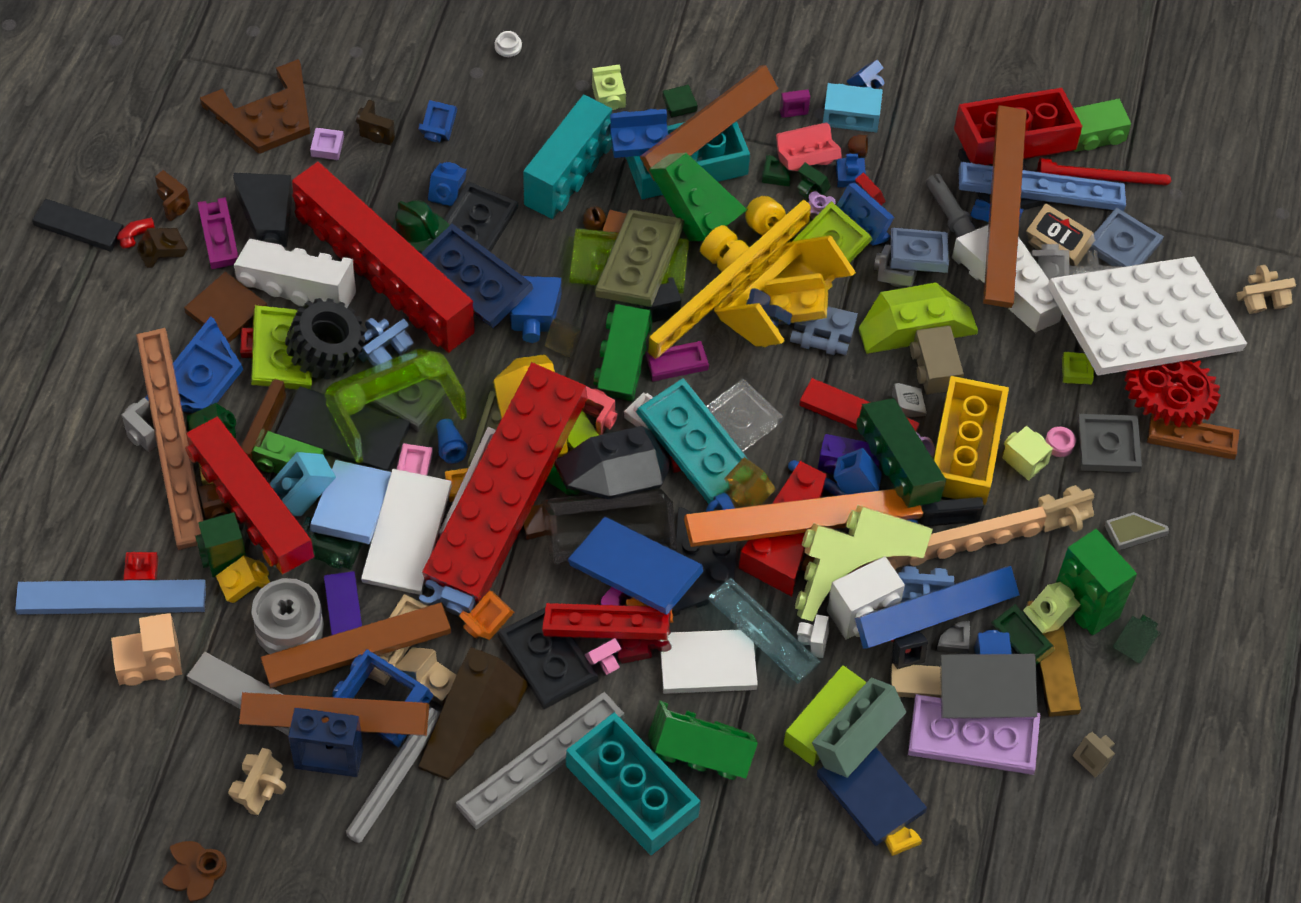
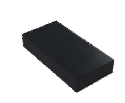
M982 497L943 500L924 504L921 506L923 515L919 518V521L924 526L979 522L984 507Z

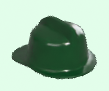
M417 200L407 203L403 201L398 202V210L396 211L392 228L417 251L422 253L450 225L446 220L434 213L425 202Z

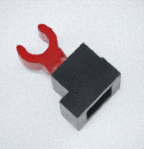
M919 631L891 640L893 642L892 663L897 669L925 662L928 640Z

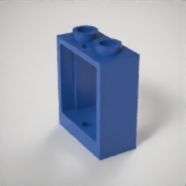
M366 649L363 655L360 654L354 659L350 667V674L345 681H340L336 685L332 693L334 698L353 699L375 667L411 690L405 702L429 704L434 696L429 688ZM375 733L399 748L407 736Z

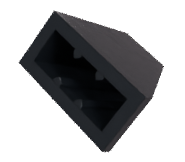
M234 173L233 179L236 195L255 239L287 247L293 194L291 175Z

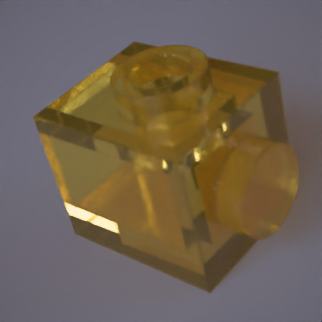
M745 457L724 478L733 491L730 496L742 507L745 504L749 506L762 505L776 490L766 473Z

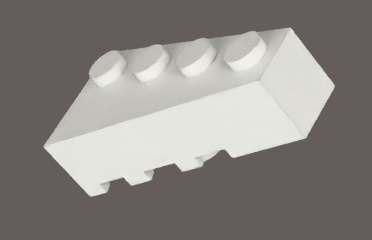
M988 225L956 238L952 259L958 264L962 263L970 270L969 274L976 280L980 279L982 282H985ZM1018 237L1014 304L1009 310L1034 332H1038L1060 322L1062 312L1047 287L1049 279Z
M249 239L234 264L236 280L245 287H254L267 292L273 297L291 300L298 306H304L308 301L313 303L318 298H321L323 301L330 298L334 299V303L338 304L339 301L345 303L344 307L348 308L356 293L353 259L343 257L340 262L332 260L330 254L320 253L318 257L308 255L304 249L295 248L290 252L286 251L279 244Z

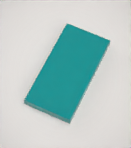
M684 378L637 408L636 413L708 504L714 500V496L728 492L755 473L756 468Z

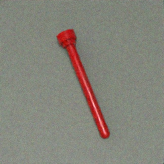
M1039 158L1037 172L1154 185H1169L1171 183V177L1167 174L1057 165V162H1052V159Z

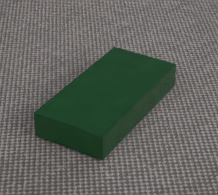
M1016 604L991 622L993 627L1000 633H1009L1010 645L1017 654H1035L1036 665L1055 651L1053 644Z

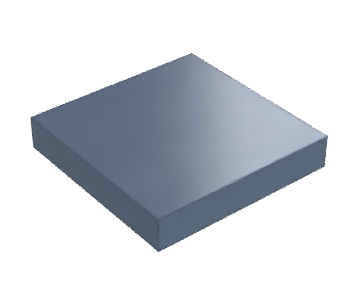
M1116 207L1095 231V241L1088 251L1114 268L1144 264L1162 243L1164 236Z
M891 228L890 268L948 273V233Z

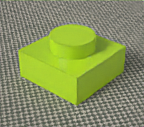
M1064 352L1062 357L1063 383L1092 385L1094 368L1085 353Z

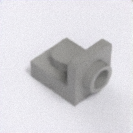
M1042 244L1041 250H1032V256H1038V265L1049 280L1069 275V250H1059V244Z

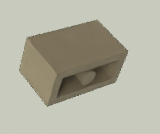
M951 326L916 330L914 342L910 343V352L912 359H917L918 382L924 385L926 394L947 392L950 376L960 378L964 376Z

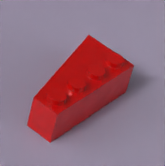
M800 461L772 504L822 498L827 474ZM805 533L748 540L741 550L739 569L792 597L805 554V547L802 546Z

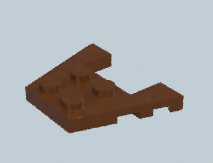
M299 59L276 67L277 76L285 87L282 91L235 109L225 91L220 89L200 97L201 105L205 110L213 112L216 115V119L222 124L230 126L239 138L259 154L310 134Z

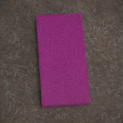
M701 341L670 347L656 359L648 352H645V361L652 382L709 369V363Z

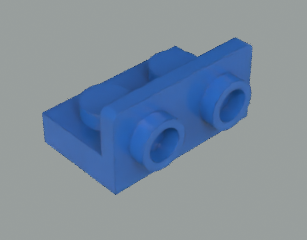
M649 109L635 112L622 111L610 115V137L614 158L641 156L668 135L666 109Z
M855 182L848 184L836 206L871 235L873 240L869 244L874 246L887 242L890 238L887 230L895 217Z

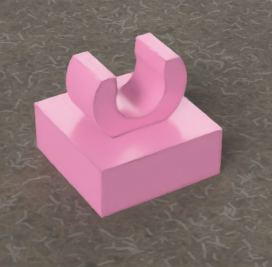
M616 638L585 654V657L591 665L599 662L602 670L607 675L620 668L612 654L619 651L621 647Z

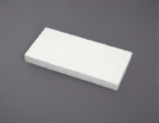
M392 469L362 574V583L422 595L425 585L422 571L436 545L452 487L450 480Z

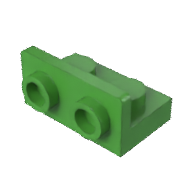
M268 431L261 446L253 448L252 456L254 465L261 471L278 474L297 452L323 455L324 452L321 448Z

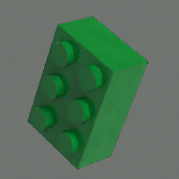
M1095 529L1067 548L1056 583L1062 582V584L1068 586L1073 591L1075 599L1081 604L1073 613L1075 620L1080 627L1087 629L1093 636L1121 617L1137 573L1105 537Z

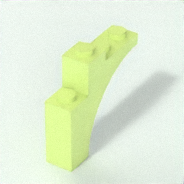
M857 505L856 511L852 510L849 514L846 525L847 528H850L848 534L813 523L812 529H807L804 534L802 546L805 547L804 553L815 557L814 562L808 563L804 579L808 581L804 592L800 591L796 599L795 609H798L797 615L802 619L813 622L820 605L831 590L832 582L847 575L859 566L884 556L924 558L933 529Z

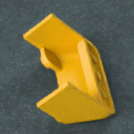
M831 235L788 242L714 308V312L722 322L754 346L767 347L769 345L782 344L785 341L760 303L746 305L752 288L759 289L768 294L765 287L767 280L820 273L829 290L833 285L831 282L835 278L853 276L856 272Z

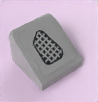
M900 383L894 384L892 397L896 400L907 418L926 416L927 413L921 388Z

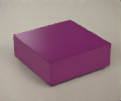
M808 89L781 93V118L808 114L810 105Z

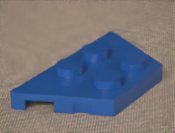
M212 317L206 321L173 362L183 412L195 413L217 403L243 371L242 364L236 354L233 353L230 344Z

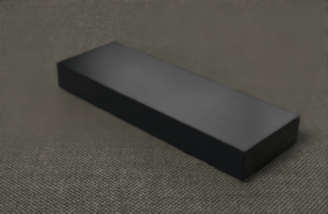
M46 198L32 220L36 227L112 252L118 242V233L124 228L123 224Z

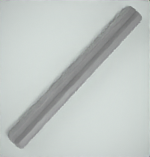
M429 708L427 736L409 735L346 830L349 839L356 843L362 842L430 739L441 714L439 711Z

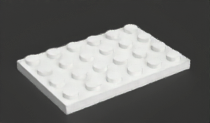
M1194 256L1051 278L1047 284L1050 293L1097 375L1243 351L1247 345V342Z

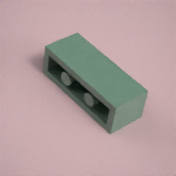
M871 677L813 740L812 744L825 769L848 778L906 714L895 686Z

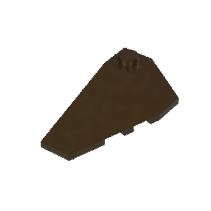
M470 647L453 682L419 764V769L449 780L474 755V751L487 738L490 739L496 733V729L517 711L529 683L500 658Z

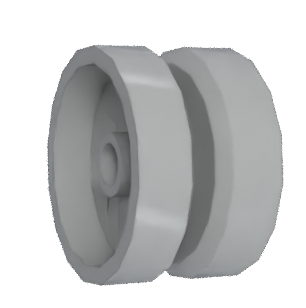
M282 578L268 583L259 590L253 600L251 614L258 643L267 653L272 654L322 638L324 623L321 604L317 593L309 584L298 579Z

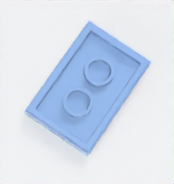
M335 460L332 471L336 478L321 495L310 523V531L370 544L392 472Z

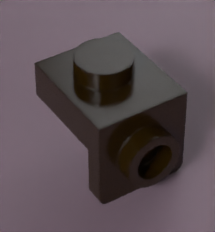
M368 100L365 107L359 109L356 117L360 136L370 139L375 143L391 146L395 138L394 120L376 115L374 101Z
M147 228L137 246L138 253L147 268H153L159 257H184L188 250L177 228Z

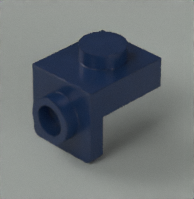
M756 288L750 290L746 305L760 303L776 328H778V325H790L792 318L790 312L777 305H769L771 297Z

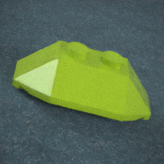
M930 283L880 292L861 323L859 333L866 354L910 346V343L914 342L916 330L951 326L953 337L958 338L978 334V329L969 306L939 284Z

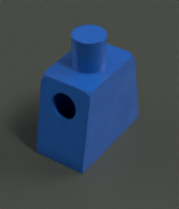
M523 276L531 282L534 289L509 312L511 329L523 331L522 338L524 341L535 343L540 340V332H550L553 330L561 300L562 278Z

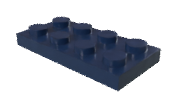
M451 224L421 253L473 300L474 314L492 328L534 289L530 281L454 224Z

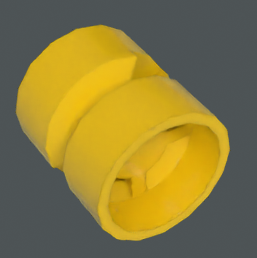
M721 225L711 231L700 247V252L712 264H717L718 269L723 272L750 247L744 241L737 240L736 234L728 227Z

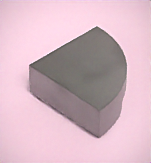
M970 621L958 622L947 629L939 639L937 651L968 654Z

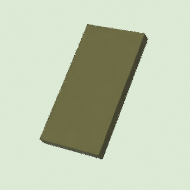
M629 209L595 289L596 297L652 307L684 227V219Z

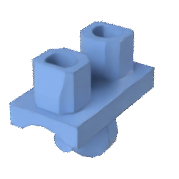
M373 318L368 319L365 322L367 328L364 334L365 342L371 338L374 340L362 347V352L358 357L362 362L369 360L376 369L380 370L392 360V357L385 350L386 346L391 343L400 355L413 345V341L406 331L409 324L403 318L384 332L383 330L389 326L386 319L379 323Z
M904 566L902 572L898 573V576L905 584L902 602L954 584V576H948L947 570L941 568L931 570L930 574H919V570L916 567Z

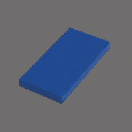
M607 517L601 520L568 558L570 566L666 615L704 571L702 564Z

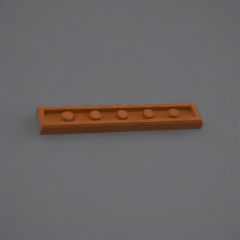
M760 65L640 156L653 181L655 180L649 169L667 155L687 153L691 156L778 90L766 65Z
M442 602L268 654L262 656L261 661L269 686L274 688L352 664L354 659L360 654L363 655L366 649L379 656L451 634V627Z
M242 692L239 724L290 728L294 708H303L359 716L361 732L427 736L430 704ZM327 717L322 719L324 723L329 721Z

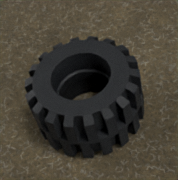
M318 298L313 303L311 301L306 302L303 308L300 307L296 312L287 332L285 345L288 346L286 350L288 356H293L291 362L295 366L299 364L301 366L300 371L303 373L311 372V376L318 378L319 375L323 376V379H330L331 375L338 378L342 376L343 372L347 373L354 365L365 342V327L361 326L362 320L360 316H354L356 311L352 308L347 309L344 307L345 303L339 301L337 304L334 303V299L327 298L326 301H323L321 298ZM314 333L325 334L331 337L336 344L325 343L318 339Z

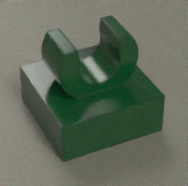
M806 162L798 170L802 181L797 189L800 191L799 194L809 200L808 197L811 192L817 190L825 195L831 187L827 176Z

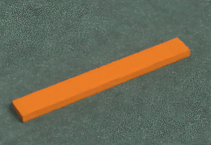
M895 489L686 514L684 523L690 547L805 533L807 529H812L813 523L831 529L845 528L850 512L852 510L856 511L857 505L905 520L921 518L923 511L921 505L908 508L903 499L897 495Z

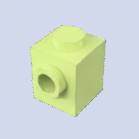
M1026 426L1019 433L1016 431L1011 433L1005 440V450L1002 459L1029 481L1049 463L1053 448L1045 442V439L1039 433L1033 432Z

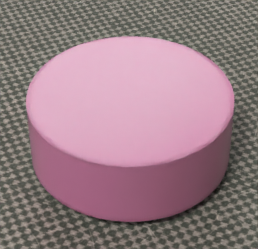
M1054 427L1047 433L1045 442L1053 448L1051 455L1065 457L1072 453L1076 438L1074 433L1068 428Z

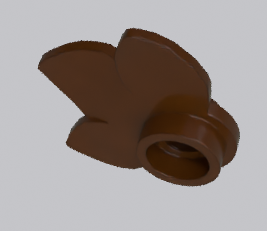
M195 841L176 843L170 846V851L178 864L165 875L162 882L165 886L175 891L187 890L190 902L201 900L211 893L215 880L224 875L227 868L226 858L220 851L215 849L205 850ZM208 863L216 864V867L212 870L205 869Z

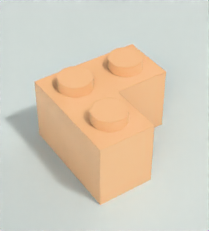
M171 613L139 618L141 633L111 638L115 673L119 685L134 686L147 680H169L174 676L182 675L178 639Z

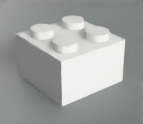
M886 556L833 581L827 612L846 640L853 636L860 637L854 618L901 603L905 584Z

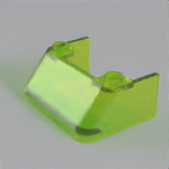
M416 349L337 381L326 389L327 407L357 463L363 461L361 436L350 415L362 410L365 404L426 379H438L460 419L467 418L466 393L444 355L428 349Z

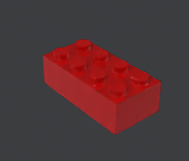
M1063 88L964 103L958 106L954 130L970 162L973 164H993L996 112L999 105L1026 110L1023 159L1076 150L1083 127Z

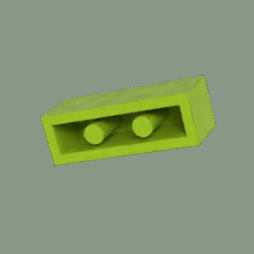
M842 665L786 730L783 745L814 767L820 758L812 744L813 740L867 682Z

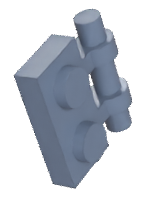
M828 306L827 318L795 322L794 330L803 331L804 333L792 331L790 342L801 344V348L809 349L814 347L826 350V354L835 355V353L847 355L849 344L839 342V340L851 342L858 313ZM815 334V335H819V336H823V337H828L829 339H825V338H821V337H817V336H813V335Z

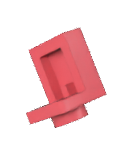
M586 386L588 399L582 410L597 418L596 431L599 435H603L607 428L611 429L616 422L618 413L615 412V400L599 389H591Z

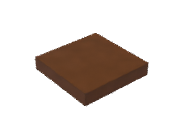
M225 271L188 303L184 309L185 313L201 326L210 317L214 318L223 336L230 343L242 332V328H247L253 322L255 305L267 306V303Z

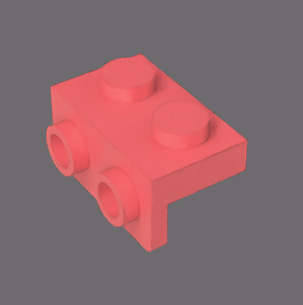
M827 122L776 134L778 158L788 170L798 171L804 162L809 165H828L833 160L842 158L841 148L832 140L831 128Z

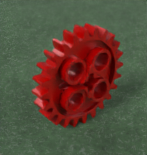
M1186 360L1127 370L1124 379L1127 382L1125 390L1130 391L1128 398L1137 399L1134 405L1135 408L1144 407L1143 414H1154L1153 421L1163 418L1167 426L1170 421H1174L1178 428H1180L1182 422L1191 427L1193 422L1200 425L1203 419L1209 420L1218 405L1221 395L1218 393L1220 386L1214 384L1216 377L1207 376L1210 369H1201L1199 367L1201 364L1200 360L1194 363Z

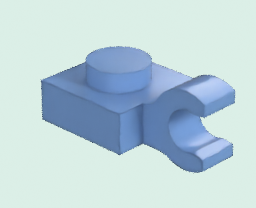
M427 580L425 584L427 588L435 591L431 597L419 596L420 602L428 606L442 602L448 612L457 616L463 611L470 613L476 606L474 596L448 586L442 587L432 580Z

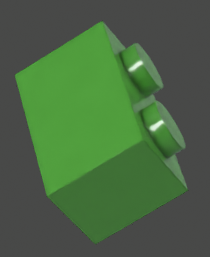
M1120 99L1073 108L1083 126L1077 149L1074 150L1075 152L1093 150L1110 144L1117 145L1127 140L1131 122Z

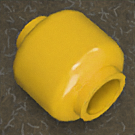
M769 196L756 197L749 203L746 208L748 210L745 212L746 222L750 228L761 236L786 215L782 205Z

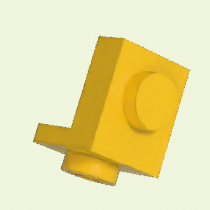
M244 555L216 575L226 600L231 603L237 602L257 586L263 588L270 583L268 579L269 572L264 563Z

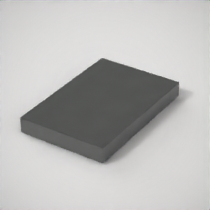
M1035 654L940 655L941 718L1037 717Z

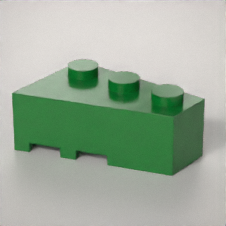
M687 153L669 154L649 169L675 217L684 219L683 231L689 241H704L716 227L721 225L727 226L748 210Z
M615 304L614 313L609 312L607 316L606 329L610 330L608 341L603 340L601 344L600 357L604 359L602 369L596 368L593 385L598 386L597 389L603 391L608 397L633 402L641 373L642 358L645 356L647 346H645L647 335L651 333L652 329L651 312L646 309Z
M659 700L648 737L654 752L658 754L657 756L660 759L673 763L678 759L688 762L687 765L696 770L706 771V768L717 770L720 776L735 780L737 776L746 779L758 744L753 734L718 721L711 723L695 718L696 713L688 710L685 715L667 710L668 703Z

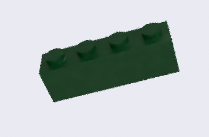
M892 398L862 404L860 415L856 421L857 430L864 436L869 444L871 453L877 457L882 465L884 474L890 478L895 486L897 495L903 499L908 508L939 502L946 478L896 400Z

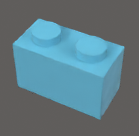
M828 83L823 123L827 122L830 127L877 133L883 90Z
M297 452L269 484L293 516H302L333 482L336 476L323 454Z

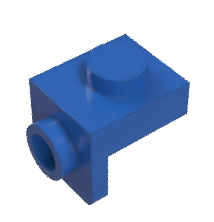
M429 100L423 124H419L418 130L425 135L424 138L426 140L440 143L441 139L449 141L457 107Z
M451 162L439 163L431 174L428 200L452 206L457 199L458 189L466 179L467 169L460 168L457 164Z

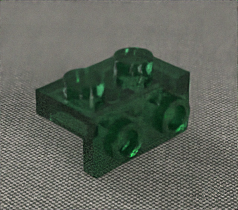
M306 516L302 528L312 540L314 558L312 559L326 562L333 568L340 569L343 567L352 570L363 543L310 531L312 518Z

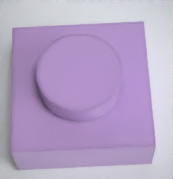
M316 128L310 148L311 157L339 160L344 140L343 131Z

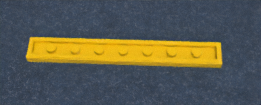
M803 199L649 337L648 353L655 359L659 358L809 223L811 205Z

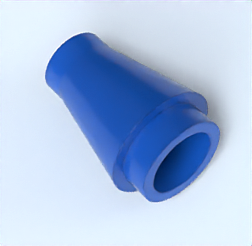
M451 419L440 420L436 424L439 456L447 463L462 461L466 456L468 448L466 442Z

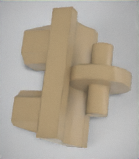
M1266 265L1257 266L1256 274L1248 276L1250 284H1257L1245 286L1243 291L1236 293L1238 301H1245L1249 314L1266 310L1264 297L1267 296L1272 297L1274 309L1287 308L1292 305L1291 290L1296 287L1295 279L1290 278L1271 282V280L1278 279L1277 271L1269 272Z
M1075 485L1063 492V498L1055 500L1049 494L1039 497L1038 507L1043 506L1047 516L1043 526L1044 532L1068 525L1073 532L1082 530V521L1094 516L1092 507L1094 493L1092 490L1082 491Z
M262 748L259 755L247 754L242 763V770L248 775L246 781L236 780L228 791L231 798L235 802L244 805L250 814L259 815L265 801H269L273 793L283 794L286 789V784L280 780L283 774L281 770L282 764L272 757L270 749Z

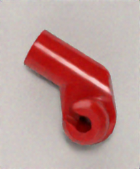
M152 217L128 223L118 233L117 240L120 239V246L123 249L135 246L134 236L144 234L147 228H155Z

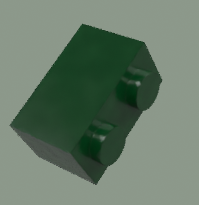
M234 512L198 522L200 534L195 535L199 555L203 568H210L212 578L216 577V575L243 555L246 556L243 538Z

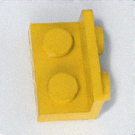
M807 274L766 281L765 287L771 297L769 305H777L792 314L791 323L827 318L828 289L822 274Z

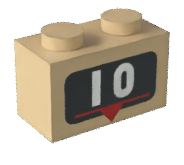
M1046 203L1026 230L1030 245L1037 250H1041L1042 244H1059V250H1069V265L1074 268L1077 267L1095 241L1092 231Z

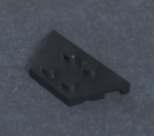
M683 507L678 509L675 551L702 564L704 571L672 608L673 616L680 615L681 610L695 605L699 608L708 605L713 600L731 597L734 592L737 541L690 547L684 517L686 514H693V512Z

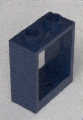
M294 708L288 736L294 768L358 777L363 753L359 716ZM325 717L329 719L326 723L322 722V719Z

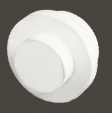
M512 31L500 33L495 40V50L501 56L512 57L517 55L522 49L521 39Z

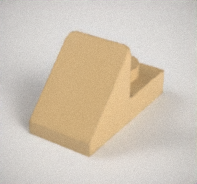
M412 647L395 667L429 688L434 695L432 700L443 706L456 678V674L437 662L435 650Z

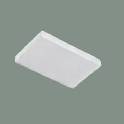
M753 629L671 632L668 635L672 649L667 652L660 651L663 694L757 690Z

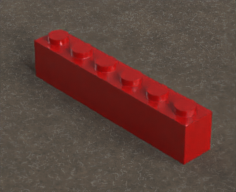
M218 416L186 433L188 446L185 449L193 463L198 461L208 483L213 482L216 485V492L220 500L224 504L228 502L231 505V511L235 513L238 524H245L248 528L247 534L255 546L260 544L263 548L264 558L271 567L275 565L283 575L314 558L311 538Z

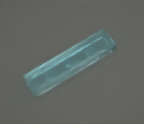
M732 578L710 595L708 600L797 684L819 665L820 661Z

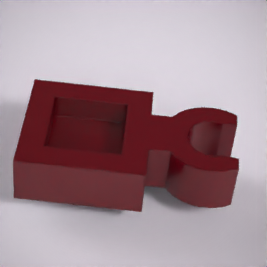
M617 639L621 647L618 651V659L622 664L652 658L651 650L653 649L661 652H667L672 649L669 640L661 642L660 640Z

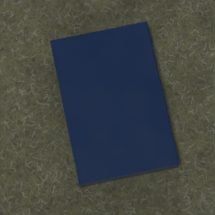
M876 747L848 778L825 769L824 766L817 770L819 779L875 846L927 811L925 804Z

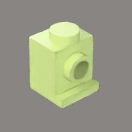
M620 65L592 68V88L596 101L612 108V110L625 108L626 92L620 72Z
M1058 582L1047 585L1032 604L1026 606L1023 611L1042 633L1058 630L1081 604L1075 599L1073 591L1068 586Z

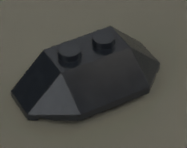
M639 426L590 437L556 460L554 466L566 489L573 491L577 489L586 494L609 500L662 487L672 462L668 452L653 433L645 427Z

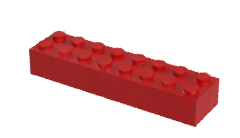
M316 162L292 180V197L295 201L296 210L294 212L297 219L302 224L307 223L321 241L329 243L339 258L353 259L354 271L359 276L364 275L376 292L387 296L392 306L398 311L402 310L417 329L422 328L434 345L437 347L441 346L449 353L474 334L473 300L321 163Z
M531 362L422 571L425 582L432 580L442 587L448 586L474 596L476 605L487 594L588 399L586 385Z

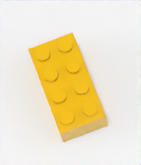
M950 376L933 459L946 478L942 497L952 499L982 497L983 505H986L994 473L1009 387Z

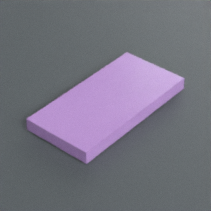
M916 694L908 755L1034 775L1040 713H1037L1036 718H941V698Z

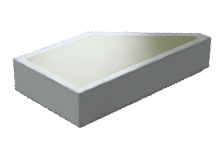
M1134 512L1107 520L1105 523V528L1117 551L1166 536L1169 533L1168 526Z

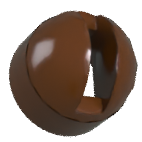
M857 134L852 136L848 141L849 152L851 154H858L859 157H867L868 135Z
M597 206L587 208L583 214L584 227L590 231H599L604 227L606 220L604 211ZM593 215H597L598 221L594 220Z

